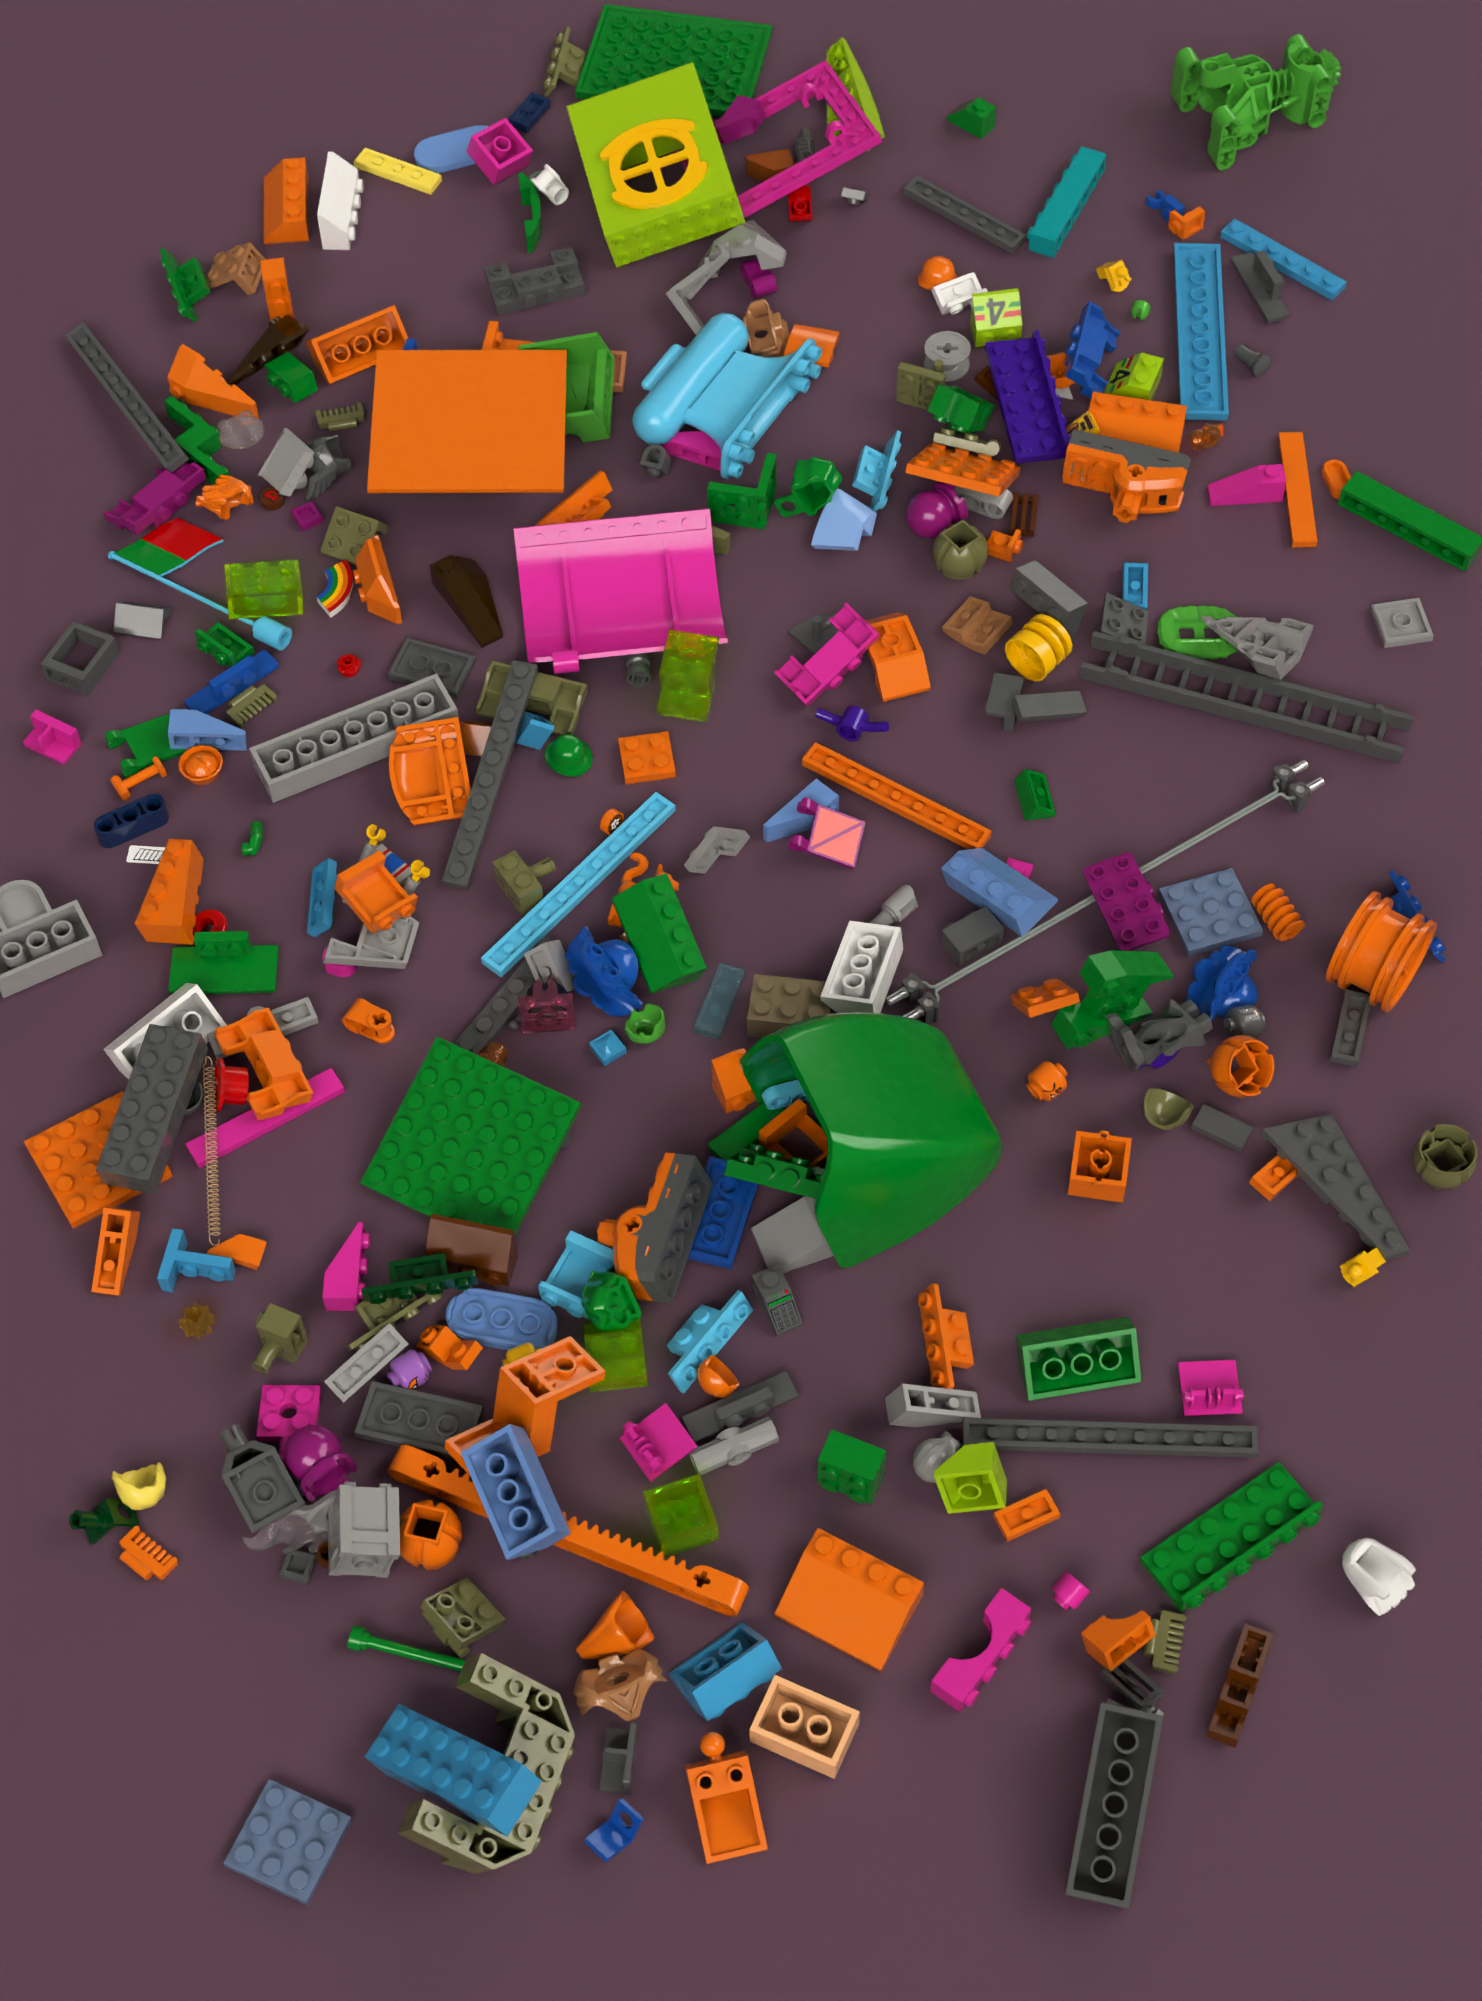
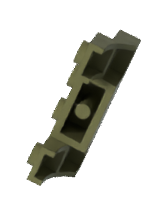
M491 661L486 673L481 697L476 706V714L490 718L495 717L511 665ZM537 672L526 710L550 715L549 722L555 726L553 734L573 735L580 720L579 712L588 694L587 684L560 678L553 674L548 675Z

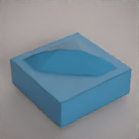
M612 1030L589 1042V1048L603 1066L608 1065L627 1053L626 1047Z

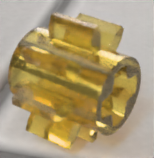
M194 1302L187 1309H182L184 1318L179 1319L178 1322L180 1328H184L187 1338L193 1335L198 1340H201L202 1336L212 1333L210 1324L215 1323L216 1319L214 1314H210L207 1304L201 1307Z

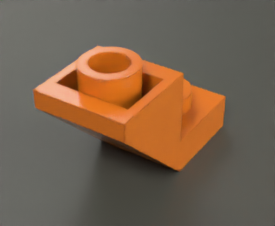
M430 1325L421 1333L420 1341L415 1346L418 1351L423 1352V1354L452 1370H468L483 1349L476 1340H460L446 1325Z

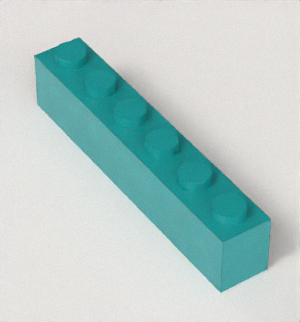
M1081 146L1078 153L1072 156L1070 167L1068 169L1065 168L1061 182L1056 183L1052 197H1048L1046 200L1044 211L1038 213L1035 226H1031L1028 231L1027 240H1029L1030 251L1051 258L1055 257L1105 171L1107 154Z

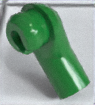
M253 821L250 824V842H243L241 844L243 856L251 855L253 857L258 854L263 839V824L261 822Z

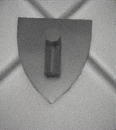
M836 614L815 615L798 623L788 630V633L815 655L838 632L829 622V619L833 618Z

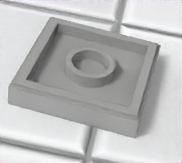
M1420 598L1371 605L1370 612L1384 648L1433 640L1434 635Z

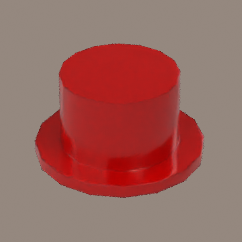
M218 1057L214 1065L215 1070L213 1071L215 1072V1075H213L215 1079L212 1080L215 1081L213 1086L216 1087L212 1089L216 1091V1093L212 1094L216 1096L213 1098L216 1100L213 1103L216 1107L213 1109H216V1112H220L223 1104L245 1105L249 1087L247 1067L225 1066L223 1058Z

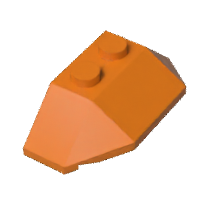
M375 535L365 541L355 558L357 569L353 570L355 583L361 584V588H358L361 603L366 602L368 612L393 623L401 624L400 607L379 535Z

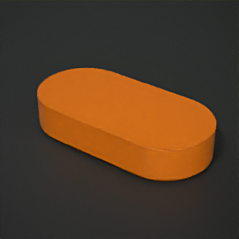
M1334 459L1328 460L1323 464L1322 476L1331 495L1339 500L1341 490L1351 478V475L1343 462Z

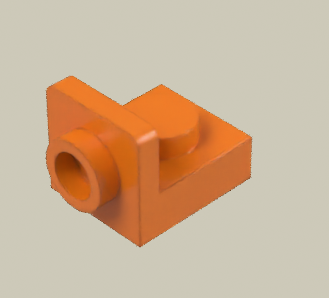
M1199 206L1187 212L1184 216L1173 210L1169 214L1168 228L1173 234L1185 240L1203 229L1205 210Z
M1016 529L1013 536L993 530L987 541L988 555L1011 563L1015 554L1019 555L1023 547L1021 530Z

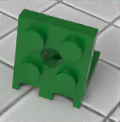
M766 454L757 489L709 481L707 498L711 522L765 530L777 488V454Z

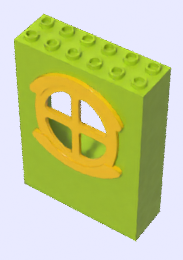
M693 62L567 106L603 233L616 267L746 223ZM683 149L682 151L676 152V153H674V154H671V155H668V156H665V157H662V158H657V157H660V156H662V155H665V154H668V153H671V152H674V151ZM689 159L688 167L682 178L676 184L669 187L666 186L661 168ZM648 161V162L645 163V164H642V165H639V166L630 168V169H628V170H624V171L622 170V169H625V168H628V167L637 165V164H639V163ZM652 171L657 184V190L652 193L639 192L630 188L624 181Z

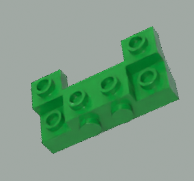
M750 1143V1147H740L738 1158L727 1160L725 1176L816 1199L817 1190L825 1167L809 1165V1160L804 1158L792 1157V1160L782 1158L783 1153L766 1150V1146Z

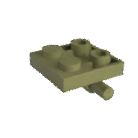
M936 359L933 370L900 362L897 369L896 401L928 410L938 384L945 385L946 374L943 371V361Z
M468 1577L426 1598L420 1607L424 1611L422 1616L434 1628L433 1633L445 1646L449 1645L460 1658H464L470 1652L467 1647L468 1645L501 1628L506 1620Z

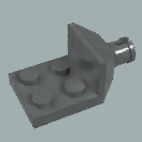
M237 1423L230 1426L235 1440L227 1428L219 1433L220 1439H222L228 1450L221 1478L224 1487L230 1492L250 1532L254 1534L305 1506V1502L275 1447L255 1440L249 1442L241 1429V1425Z

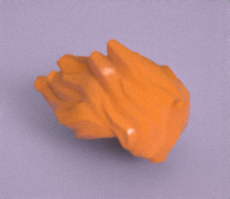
M220 474L219 478L215 480L216 484L204 486L202 488L204 492H202L201 496H197V501H195L197 507L204 506L216 513L220 519L228 520L230 518V509L239 504L252 505L253 495L250 485L234 477Z

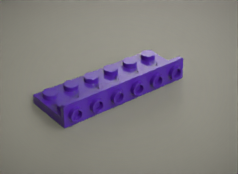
M1033 330L1031 338L986 342L984 349L1015 464L1065 459L1071 436L1066 432V417L1064 414H1061V399L1055 392V377L1050 374V359L1045 355V340L1040 337L1039 330Z

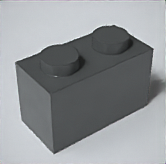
M985 906L979 910L969 912L965 918L957 922H951L946 925L942 930L941 945L958 967L1003 943L1004 928Z

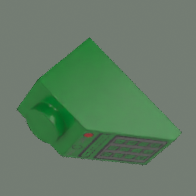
M978 97L959 105L946 117V120L982 139L995 128L996 106Z

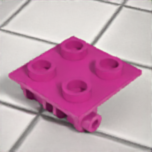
M1236 1360L1178 1362L1184 1416L1243 1414L1241 1400H1243V1389L1239 1388Z
M667 1403L663 1404L638 1424H633L632 1421L627 1422L623 1426V1436L620 1437V1440L650 1482L698 1447Z

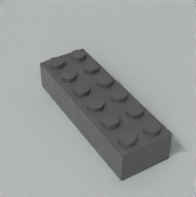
M149 1024L96 1167V1172L103 1184L151 1194L157 1193L208 1050L201 1033Z
M1101 1702L1065 1896L1121 1909H1129L1163 1715Z

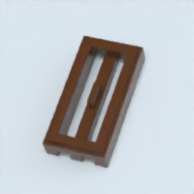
M1014 492L1010 535H1013L1016 531L1018 503H1023L1021 524L1018 530H1021V536L1034 537L1038 494L1028 497L1027 493L1019 496V493ZM1027 504H1032L1030 530H1025Z

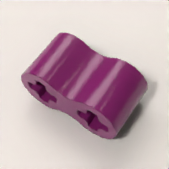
M758 258L740 264L743 280L747 283L753 298L777 292V284L773 273L769 269L761 270Z

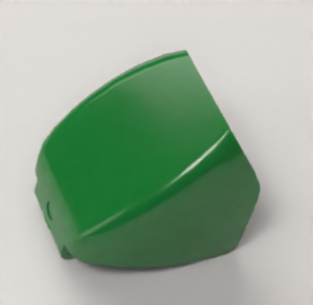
M844 1012L815 1016L790 1024L761 1038L740 1059V1067L760 1104L764 1103L762 1093L769 1087L798 1080L828 1140L827 1161L817 1190L814 1214L839 1267L848 1268L855 1266L911 1238L932 1225L970 1195L995 1169L1000 1160L1003 1150L1000 1134L951 1043L938 1028L919 1020L898 1015L869 1012Z

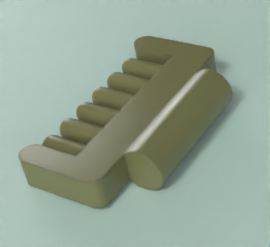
M358 402L356 404L357 410L356 406L352 405V412L349 406L345 407L346 413L343 407L339 409L340 414L337 408L334 409V415L332 410H328L329 416H327L326 411H323V418L321 411L316 410L319 429L329 428V432L357 427V422L365 420L362 403Z
M262 684L257 689L250 685L228 702L230 709L227 711V717L239 728H242L244 726L243 721L248 722V718H253L252 714L257 715L258 711L263 710L262 707H267L265 702L271 704L272 701L277 702V695L265 684Z
M1162 1610L1159 1620L1151 1619L1156 1636L1144 1645L1143 1655L1152 1658L1151 1668L1153 1670L1169 1674L1177 1673L1178 1666L1176 1665L1179 1664V1661L1173 1658L1180 1657V1654L1175 1651H1180L1181 1646L1172 1643H1182V1639L1178 1637H1182L1183 1632L1175 1629L1183 1630L1185 1628L1184 1623L1187 1619L1185 1615Z

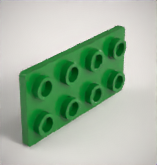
M248 931L195 932L194 943L196 947H174L172 949L168 989L171 995L186 983L197 984L204 994L274 993L276 991L279 948L277 945L252 946Z

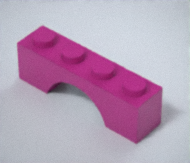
M1001 1588L984 1610L983 1623L989 1632L991 1640L986 1650L972 1659L958 1660L948 1658L932 1679L930 1692L960 1713L966 1705L971 1707L980 1694L978 1688L983 1682L988 1684L994 1677L998 1669L995 1665L1001 1658L1006 1660L1013 1651L1015 1644L1012 1642L1018 1634L1023 1637L1032 1624L1030 1620L1032 1608Z

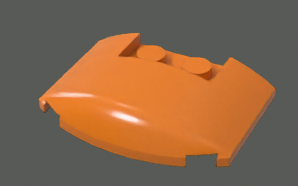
M458 717L398 726L395 731L397 735L390 747L389 773L392 789L401 810L410 819L413 826L462 818L471 789Z

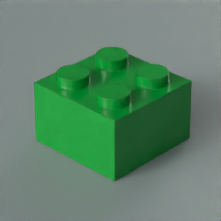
M831 1429L818 1458L817 1484H820L823 1489L829 1492L836 1493L838 1491L846 1494L857 1503L866 1502L873 1504L885 1476L887 1450Z

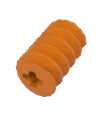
M1270 883L1260 888L1252 896L1251 903L1257 908V912L1262 916L1263 921L1267 923V927L1272 931L1275 939L1287 941L1300 933L1305 928L1306 923L1304 920H1299L1301 916L1298 912H1294L1295 907L1293 904H1289L1288 896H1283L1284 890L1282 888L1275 889L1276 885Z

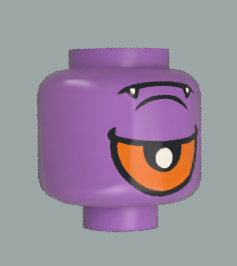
M408 1350L390 1361L391 1372L387 1373V1376L393 1386L415 1390L429 1381V1373L432 1372V1368L423 1352L417 1353L415 1350Z

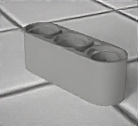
M959 486L953 488L958 498L963 497L965 499L968 510L992 519L1003 518L1013 501V495L1008 489L998 497Z

